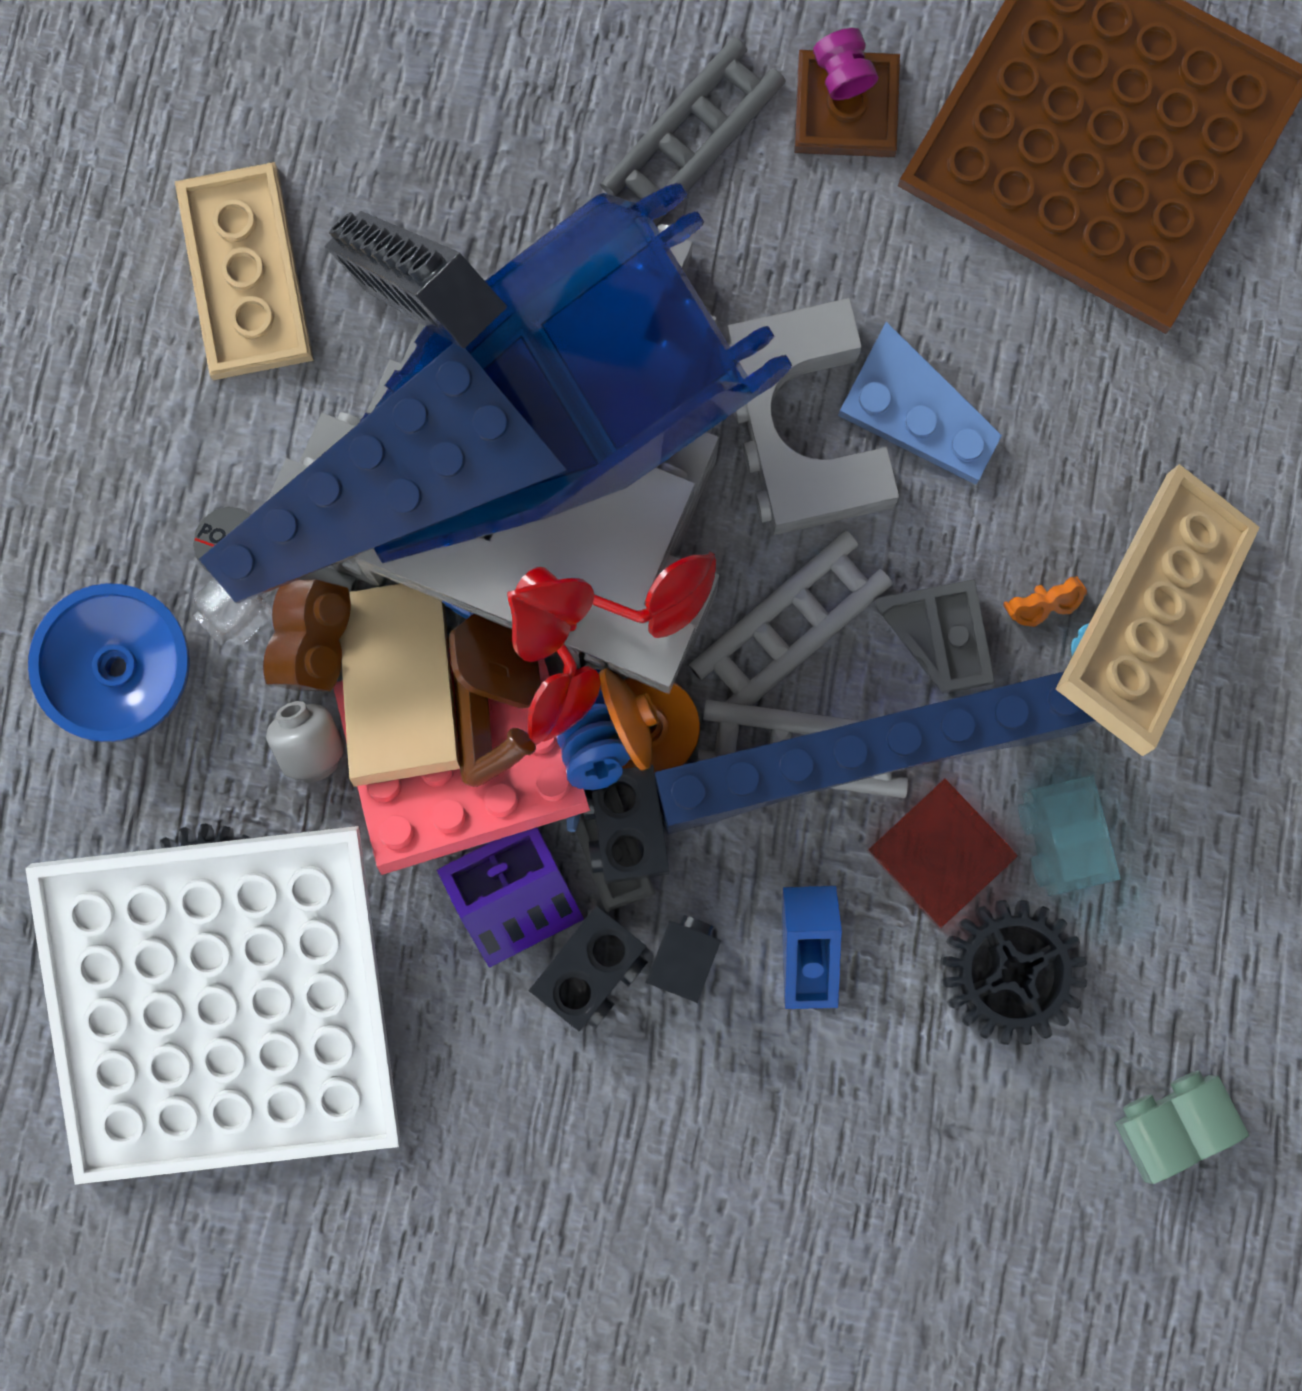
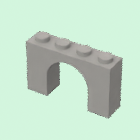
M850 298L728 325L727 343L719 344L724 372L726 373L733 368L748 393L747 396L733 405L737 424L746 422L750 437L749 442L743 443V450L749 473L758 472L762 491L755 492V500L761 523L770 521L774 536L893 509L899 499V494L887 447L835 459H813L803 456L787 446L778 435L772 421V401L778 391L790 380L806 373L858 361L862 346Z

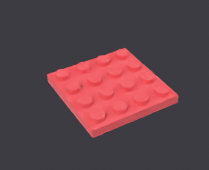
M544 658L538 660L540 684L550 677ZM451 666L452 684H453V695H454V705H455L454 678H453V670H452V666ZM343 680L336 682L333 689L347 743ZM488 698L492 750L507 739V733L512 728H519L528 733L530 707L524 709L517 708ZM557 736L536 745V750L533 754L526 755L514 766L478 787L466 785L462 781L460 769L357 786L376 866L381 875L590 811L584 789L572 786L567 780L566 766L562 762L561 748L557 743Z

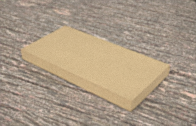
M275 162L175 181L210 377L213 380L314 361L280 177Z
M401 583L349 592L351 599L350 618L340 638V644L342 649L349 779L353 786L460 769L445 604L440 599Z

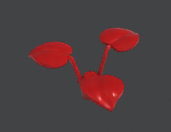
M709 551L706 555L687 556L665 568L651 585L645 600L646 608L643 610H634L595 595L592 586L584 579H558L545 567H536L530 570L521 578L515 590L507 592L512 614V643L516 654L524 661L533 662L546 658L557 651L564 664L563 673L548 677L541 684L531 702L528 714V736L534 744L538 745L541 742L548 741L573 727L590 711L597 699L601 682L599 673L591 666L577 669L574 658L564 644L569 633L576 630L577 623L587 615L592 605L643 624L649 621L648 632L654 638L672 635L688 625L698 615L707 601L715 579L716 558L714 553Z

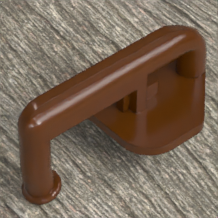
M472 613L450 632L449 641L454 678L461 778L466 785L478 787L511 768L526 755L533 754L536 750V744L529 739L528 733L519 728L510 729L507 733V739L492 750L488 698L517 708H528L541 684L538 661H524L516 654L512 643V629Z

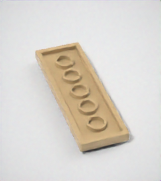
M1177 465L1166 475L1056 690L1141 756L1154 750L1260 527L1183 466Z

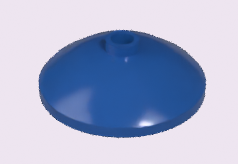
M112 583L82 588L64 597L54 605L38 625L28 656V673L31 688L45 714L65 731L80 738L96 742H120L133 739L159 725L169 716L179 702L186 687L190 667L187 639L174 614L151 594L136 587ZM124 659L126 663L125 672L121 676L113 677L110 671L111 665L116 660Z

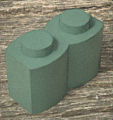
M1198 1070L1173 1081L1170 1085L1174 1092L1158 1101H1155L1153 1095L1150 1094L1123 1107L1126 1116L1116 1121L1115 1125L1144 1182L1155 1184L1250 1136L1219 1076L1208 1075L1203 1077Z

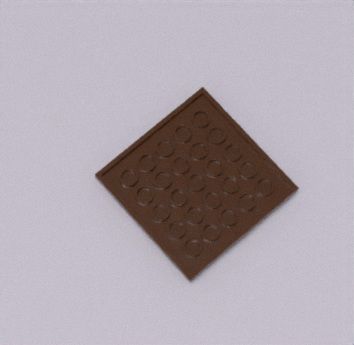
M1005 0L902 174L898 187L1162 333L1167 334L1301 100L1302 64L1184 0Z

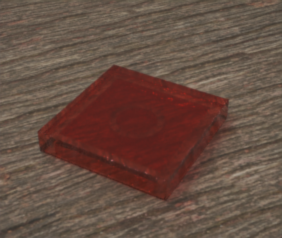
M946 778L938 783L866 850L939 929L1018 857Z

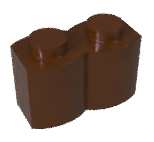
M317 579L296 580L279 587L272 609L275 633L266 647L263 660V673L266 684L296 691L330 692L338 680L342 664V649L339 639L343 635L350 618L351 599L348 587Z

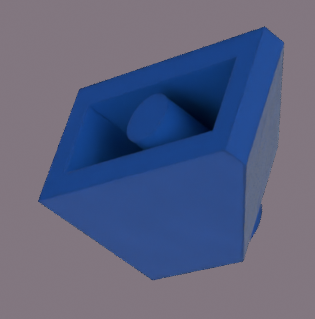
M836 886L783 887L782 946L785 1009L838 1008L842 928Z

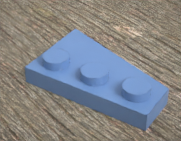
M887 322L883 326L838 414L841 418L975 485L978 483L1002 436Z

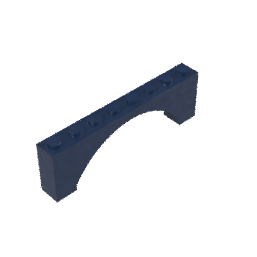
M1063 671L655 772V780L667 834H672L717 823L745 812L806 794L899 770L992 750L1017 746L1024 747L1073 735L1096 720L1056 690L1065 672Z

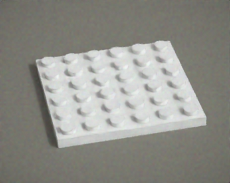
M359 826L31 863L25 868L75 1185L399 1147L401 1139Z

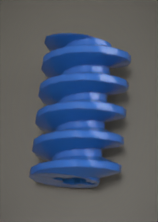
M600 685L599 694L590 711L577 724L557 736V743L561 748L562 762L566 766L567 780L572 786L579 789L583 788L584 790L607 788L617 782L623 774L622 766L630 760V756L624 748L611 720Z

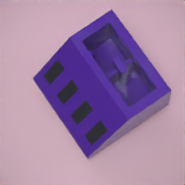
M539 827L494 840L437 869L461 921L489 968L585 920Z

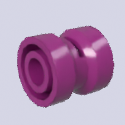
M851 27L835 31L819 40L813 47V53L818 65L828 73L825 85L833 100L855 97L873 87L878 81L874 64L870 60L864 59L866 43L862 32L858 28Z

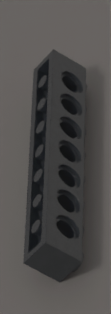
M360 211L356 216L352 212L346 214L329 231L333 238L324 247L367 293L463 349L508 307L463 255L456 250L363 211Z

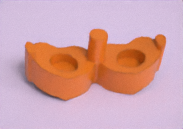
M1078 576L1075 578L1070 577L1064 584L1053 586L1048 592L1043 585H1038L1034 589L1035 593L1025 598L1014 597L1009 603L1005 601L1003 606L1012 620L1018 624L1036 627L1048 618L1051 611L1062 615L1072 614L1082 603L1084 596L1087 594V589Z

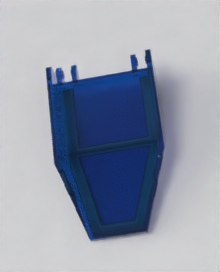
M681 183L665 186L637 203L607 193L599 194L485 280L508 307L466 349L568 470V473L553 479H547L503 499L499 498L469 510L465 514L387 545L376 547L374 550L382 563L393 562L544 520L623 490L758 395L772 388L789 372L792 363L785 354L770 359L749 376L747 375L739 361L760 351L774 339L773 337L775 336L770 327H760L730 347L670 250L671 247L684 242L703 226L704 220L698 211L680 217L661 233L653 222V219L665 215L686 197L687 193ZM424 327L414 341L417 347L402 369L394 370L384 385L388 389L373 411L453 344V342ZM365 413L360 422L370 413Z

